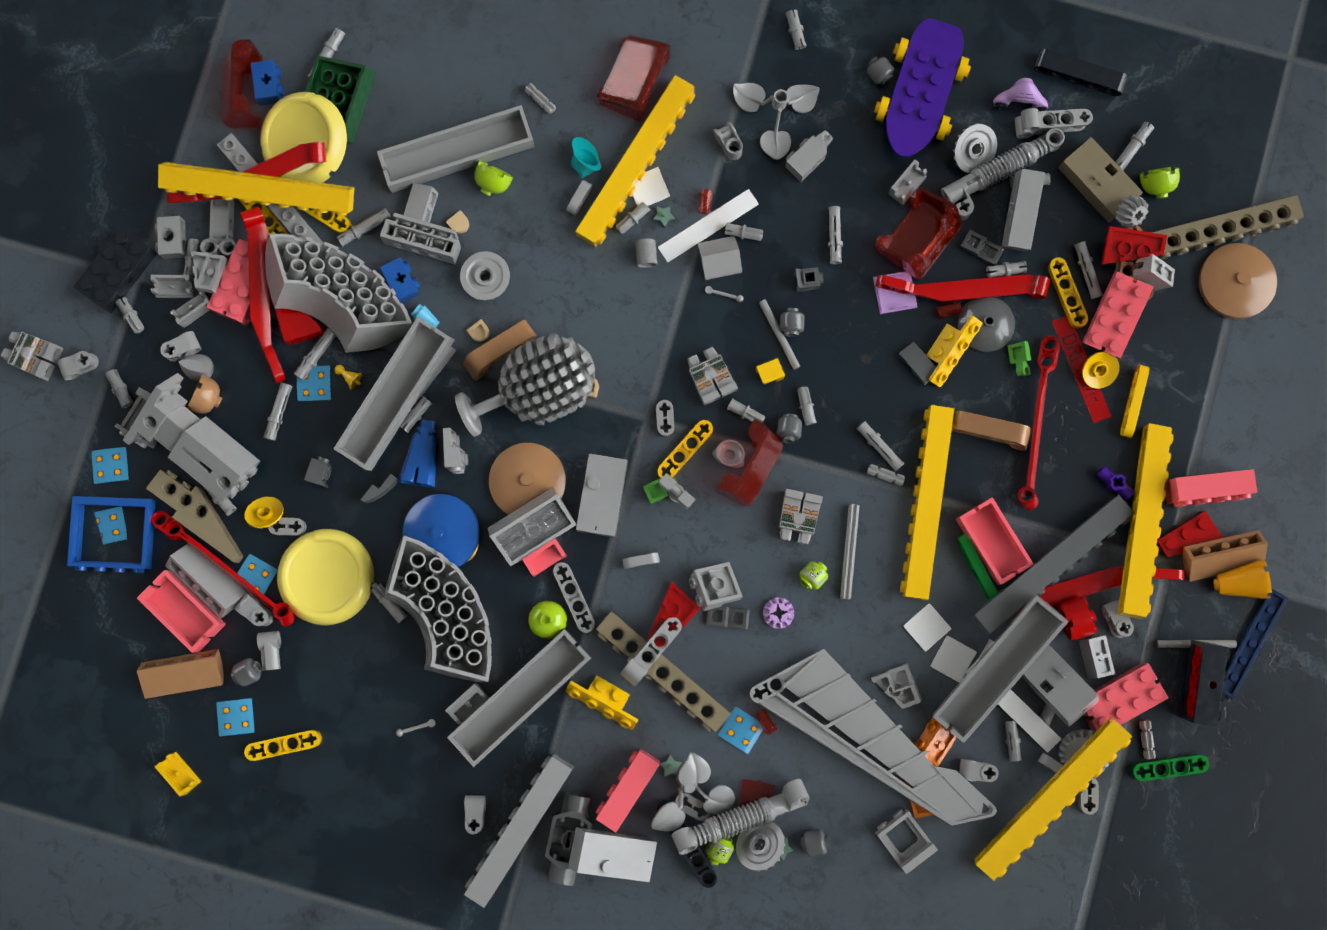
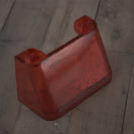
M628 35L627 38H623L620 45L622 49L605 86L599 89L597 97L600 98L599 105L641 122L644 115L641 111L644 110L648 103V97L661 69L664 68V64L667 65L670 59V45L660 41Z
M251 39L235 41L223 62L222 121L227 127L233 129L261 128L260 117L252 114L250 103L243 96L244 74H252L251 63L263 61V56Z
M919 186L916 192H913L910 196V206L912 209L891 236L884 234L877 239L875 244L877 251L916 279H921L925 276L962 225V218L956 204Z
M756 419L753 420L748 431L750 438L753 440L752 447L756 448L742 476L739 477L735 474L725 475L716 490L717 493L745 507L752 505L756 500L783 448L782 441L764 423Z

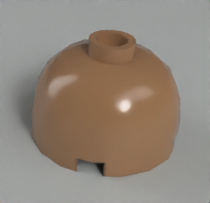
M202 374L187 409L194 413L206 414L214 407L218 408L222 397L219 396L220 388L217 382Z

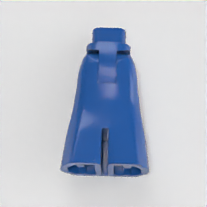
M421 419L420 427L416 428L417 431L411 439L398 482L435 488L437 449L435 421Z

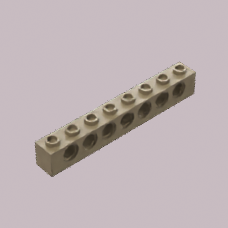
M1298 195L1152 233L1167 235V239L1171 240L1174 244V247L1168 245L1166 240L1164 254L1157 255L1159 259L1163 260L1171 257L1170 254L1177 253V255L1188 253L1189 249L1193 248L1196 251L1202 250L1212 243L1214 246L1225 243V240L1232 239V241L1240 240L1247 234H1250V237L1261 234L1263 230L1268 229V232L1280 229L1282 225L1291 227L1297 225L1298 221L1304 217ZM1277 212L1281 213L1282 218L1278 217ZM1259 216L1264 219V223L1259 221ZM1240 221L1246 224V228L1241 226ZM1222 226L1227 227L1228 233L1223 231ZM1204 230L1209 232L1210 237L1205 236ZM1189 235L1192 242L1187 241L1185 236Z
M612 611L596 628L599 631L597 635L603 641L609 640L614 644L612 648L618 654L624 653L629 657L627 659L628 662L634 659L647 644L645 639ZM615 629H621L623 632V637L620 640H615L612 637V632ZM631 641L636 642L638 645V650L635 653H630L627 650V644ZM662 654L647 670L648 672L645 674V677L649 680L655 679L658 682L656 686L664 693L670 692L673 695L671 699L679 706L684 704L688 708L686 712L694 719L698 716L703 721L701 725L709 732L712 729L716 732L730 716L731 713ZM659 667L667 669L668 675L665 678L657 676L656 671ZM674 680H680L683 687L679 691H674L671 683ZM689 693H695L698 697L694 704L686 701V696ZM704 706L712 708V714L708 717L701 714V709Z

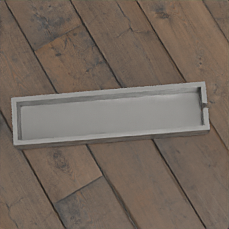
M522 105L377 151L384 170L383 173L390 191L394 193L412 187L413 183L422 184L475 167L479 161L487 163L534 148L535 145Z
M417 317L335 445L334 450L365 470L372 471L455 340L425 320Z
M1035 594L933 713V718L946 729L951 723L950 732L965 743L1065 627L1068 620Z
M566 629L556 636L447 737L473 767L482 761L592 659L581 645L575 646L578 642Z
M556 754L545 759L541 766L544 770L541 774L538 772L530 783L533 786L532 789H527L519 800L522 803L521 806H516L508 819L511 822L509 825L505 823L497 835L500 839L498 842L495 840L486 852L489 855L488 858L484 857L475 869L478 872L477 875L473 874L464 887L467 889L464 894L465 896L485 908L575 766Z

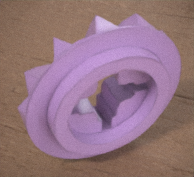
M773 598L766 603L763 616L769 626L781 629L787 627L792 622L794 609L788 600ZM777 604L781 611H787V613L781 615V622H779L776 615H770V613L777 610Z

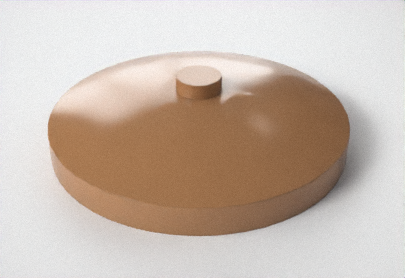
M1233 243L1218 248L1205 259L1199 272L1198 283L1204 301L1214 312L1226 318L1245 319L1260 313L1271 303L1277 288V275L1272 262L1262 251L1248 244Z
M519 443L507 448L495 459L489 473V489L492 498L497 506L508 515L552 487L562 499L566 488V475L562 463L551 450L536 443Z

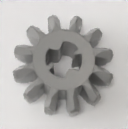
M1129 195L1127 199L1123 198L1119 209L1115 212L1117 214L1116 220L1126 228L1135 229L1137 225L1142 224L1143 219H1146L1145 215L1149 212L1147 210L1149 205L1140 196Z

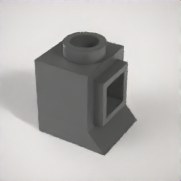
M818 267L795 270L794 277L797 279L796 292L818 290L821 286L820 284L823 283V273L819 272ZM814 275L815 281L806 282L805 276Z
M318 457V460L312 458L304 480L328 488L326 480H329L333 469L329 464L330 460L323 457Z

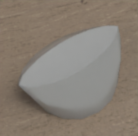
M203 354L190 355L179 361L182 371L195 382H199L202 374L211 377L214 371L212 360Z
M725 440L712 452L714 458L724 466L731 468L744 466V448L737 441Z

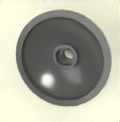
M996 297L972 299L961 309L957 321L958 330L961 331L971 315L983 323L979 332L970 342V348L979 352H994L1004 347L1012 338L1015 330L1014 315L1009 306ZM986 319H991L992 324H987Z

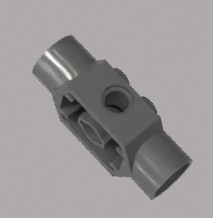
M565 792L561 812L553 815L545 857L550 860L547 875L548 881L560 885H574L576 872L568 868L575 830L576 827L592 829L593 821L588 817L592 797L579 793Z

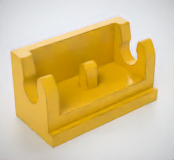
M177 752L169 754L163 762L155 766L157 771L179 796L187 795L201 782Z

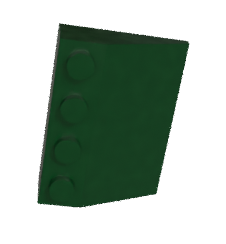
M317 55L305 92L321 95L337 107L345 123L347 143L353 144L376 74L366 65Z

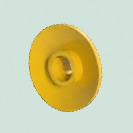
M1107 352L1095 353L1087 359L1083 366V380L1092 388L1100 389L1107 387L1118 376L1119 362L1114 355Z
M274 497L259 498L246 508L245 520L250 526L255 528L269 527L281 518L283 505L280 500Z

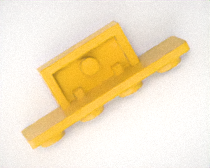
M971 315L961 331L946 324L926 355L938 363L929 381L938 387L943 385L964 351L969 347L974 336L979 332L983 324L980 320Z
M597 675L588 690L573 681L569 682L565 692L570 697L579 699L589 708L601 712L606 718L617 721L622 727L630 730L634 729L638 719L622 710L630 694Z

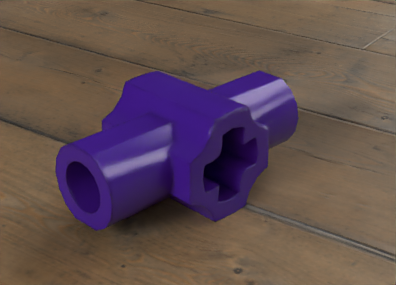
M1106 466L1097 473V476L1106 483L1105 488L1109 492L1115 491L1125 500H1128L1135 493L1126 484V477L1122 474L1115 475ZM1114 480L1118 481L1117 485L1119 486L1115 487L1113 485L1115 483Z

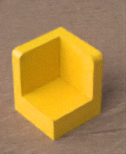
M778 358L756 366L755 369L759 373L763 384L774 380L780 381L785 377Z

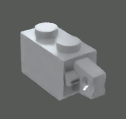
M825 130L816 137L812 136L810 139H804L799 145L800 149L796 152L792 151L786 157L785 167L802 182L825 160L827 147L832 142L833 137Z

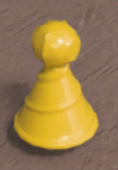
M342 365L335 367V373L338 375L342 374L350 389L355 388L356 385H361V373L345 371Z

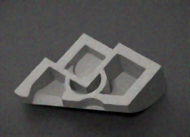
M908 663L871 677L872 682L879 685L884 690V693L892 697L902 709L922 701Z

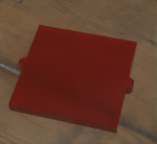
M743 779L738 806L742 808V805L746 807V803L750 805V802L754 804V801L758 802L760 798L772 797L775 785L763 783L760 780Z

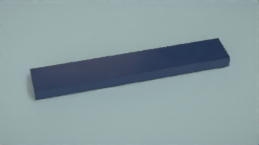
M1272 589V593H1268L1271 598L1263 599L1225 668L1227 679L1223 683L1224 695L1230 699L1235 698L1288 600V597Z

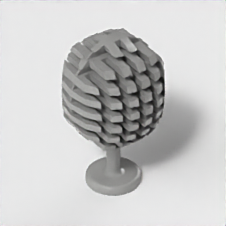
M550 333L548 338L542 336L537 338V340L529 341L518 347L516 351L513 350L509 354L506 363L503 364L500 371L498 395L476 405L463 392L455 395L456 406L464 425L472 436L480 435L482 425L479 416L502 405H505L515 415L517 413L521 421H532V419H535L537 425H544L545 420L550 423L557 418L564 417L568 413L576 411L578 406L582 408L586 402V397L588 394L590 395L593 389L592 385L595 379V366L589 352L579 343L576 344L572 337L558 338L559 336L556 333Z

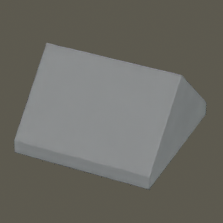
M735 236L697 243L705 280L742 273L740 252Z

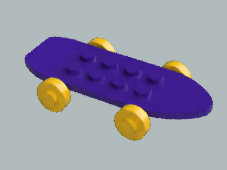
M931 18L925 19L916 28L909 46V39L903 37L900 44L896 43L893 54L896 55L894 62L902 63L905 57L890 105V98L883 96L881 102L877 101L874 113H877L875 119L877 121L883 122L885 115H887V137L892 150L900 157L906 158L918 153L930 142L936 131L935 139L943 141L945 135L949 136L952 125L949 124L951 117L945 115L942 117L953 80L962 82L963 77L968 76L971 68L968 65L969 58L961 57L963 51L961 29Z

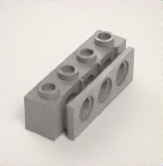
M397 213L393 214L395 221L385 220L380 234L383 244L450 264H456L461 250L456 230Z

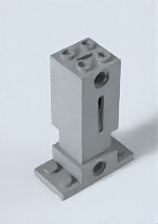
M177 373L155 387L123 441L130 445L134 441L139 442L143 437L149 442L156 439L171 452L168 456L169 459L222 502L229 497L232 499L239 489L242 491L248 485L249 481L247 479L257 472L256 466L260 460L205 416L203 419H199L185 407L188 401L177 393L181 389L180 383L184 378Z

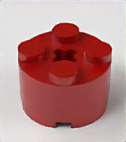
M1084 595L1056 605V611L1068 620V623L1063 628L1068 640L1074 641L1097 633L1094 623L1096 615L1092 609H1088V602Z

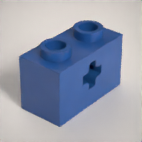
M274 60L251 63L254 94L259 105L273 104L282 99L281 95H284V89L279 81V78L282 77L280 66H277Z
M400 257L380 267L390 288H393L396 292L395 296L400 303L420 295L418 289L421 287L416 277L412 279L410 275L412 269L408 261L404 262ZM401 277L404 278V283L402 284L400 282Z

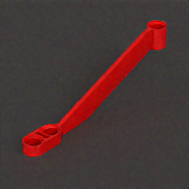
M325 142L300 144L243 172L280 177L307 163L327 162ZM184 192L166 193L167 203L222 199V196L216 195L213 198L203 197L201 193H196V195H186Z
M259 206L240 212L242 222L247 230L250 319L277 384L286 379L271 344L270 296L265 269V251L268 236L264 217Z
M1026 274L915 285L906 280L878 275L875 286L941 302L1028 294L1037 299H1046L1050 279L1044 276Z
M1047 336L1042 340L1038 356L1041 375L1036 400L1027 485L1018 492L1020 503L1027 510H1032L1038 505V498L1034 488L1048 373L1056 368L1060 350L1059 341L1055 336ZM1049 342L1056 343L1052 349L1045 348ZM1045 359L1052 360V364L1049 366H1043L1042 362ZM1027 496H1032L1030 500H1024Z
M158 511L152 515L151 523L156 530L171 540L183 539L272 610L273 615L281 626H289L294 622V613L287 603H278L276 605L209 550L186 534L182 524L164 511ZM159 518H166V521L163 524H156V521ZM172 528H180L178 533L170 534Z
M1111 567L1061 582L1051 587H1045V593L1040 598L1050 606H1054L1083 595L1087 596L1120 586L1122 584L1124 567ZM1156 569L1152 579L1184 580L1185 570Z

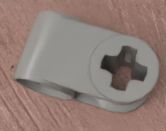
M729 121L726 126L713 130L717 142L721 145L728 159L738 160L742 156L743 144L733 124ZM734 146L737 147L739 150L736 152H732L730 148Z
M194 331L185 332L163 343L161 346V354L173 362L201 351Z
M80 351L57 361L63 379L66 381L94 370L99 363L96 355L85 351Z
M248 592L235 606V610L239 614L246 617L256 626H269L273 622V613ZM261 614H264V621H260L262 619Z
M1119 599L1102 605L1101 611L1107 621L1111 634L1115 638L1130 636L1134 630L1130 617L1117 615Z
M960 759L959 774L967 781L993 782L998 778L999 772L994 765ZM989 767V770H991L993 773L992 775L990 774L987 778V775L984 774V771H987Z
M465 795V829L470 834H477L484 828L485 795ZM474 819L480 825L475 830L473 826H470Z

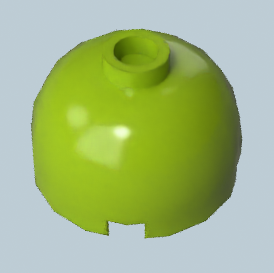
M479 161L474 172V179L476 184L481 187L480 191L489 196L492 193L500 194L506 191L513 177L495 166L488 167V163Z
M1171 167L1149 170V174L1145 176L1144 172L1140 173L1142 188L1148 194L1156 195V198L1168 197V193L1174 191L1180 181L1179 167H1175V171H1171Z
M553 601L538 603L529 613L528 623L531 631L541 639L550 640L555 638L566 627V611L561 605Z

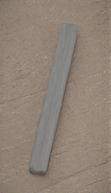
M850 504L848 507L840 598L845 600L851 599L860 507L857 504Z

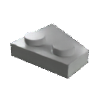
M191 251V257L194 262L192 269L195 275V288L198 291L216 293L227 258L221 255Z

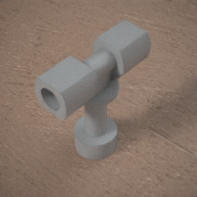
M666 473L658 484L666 492H669L671 501L679 502L687 510L696 499L686 490L684 491L683 487L676 484L677 482Z

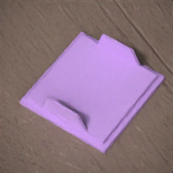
M910 271L886 275L913 283ZM873 277L874 286L876 284L877 277ZM875 286L880 314L917 308L915 295L902 294Z

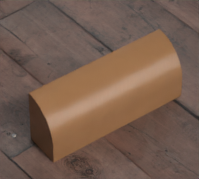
M1257 530L1186 546L1183 549V565L1189 582L1213 577L1259 560H1265L1268 543L1261 532Z
M219 649L142 662L137 669L145 699L221 686L224 680L223 664Z

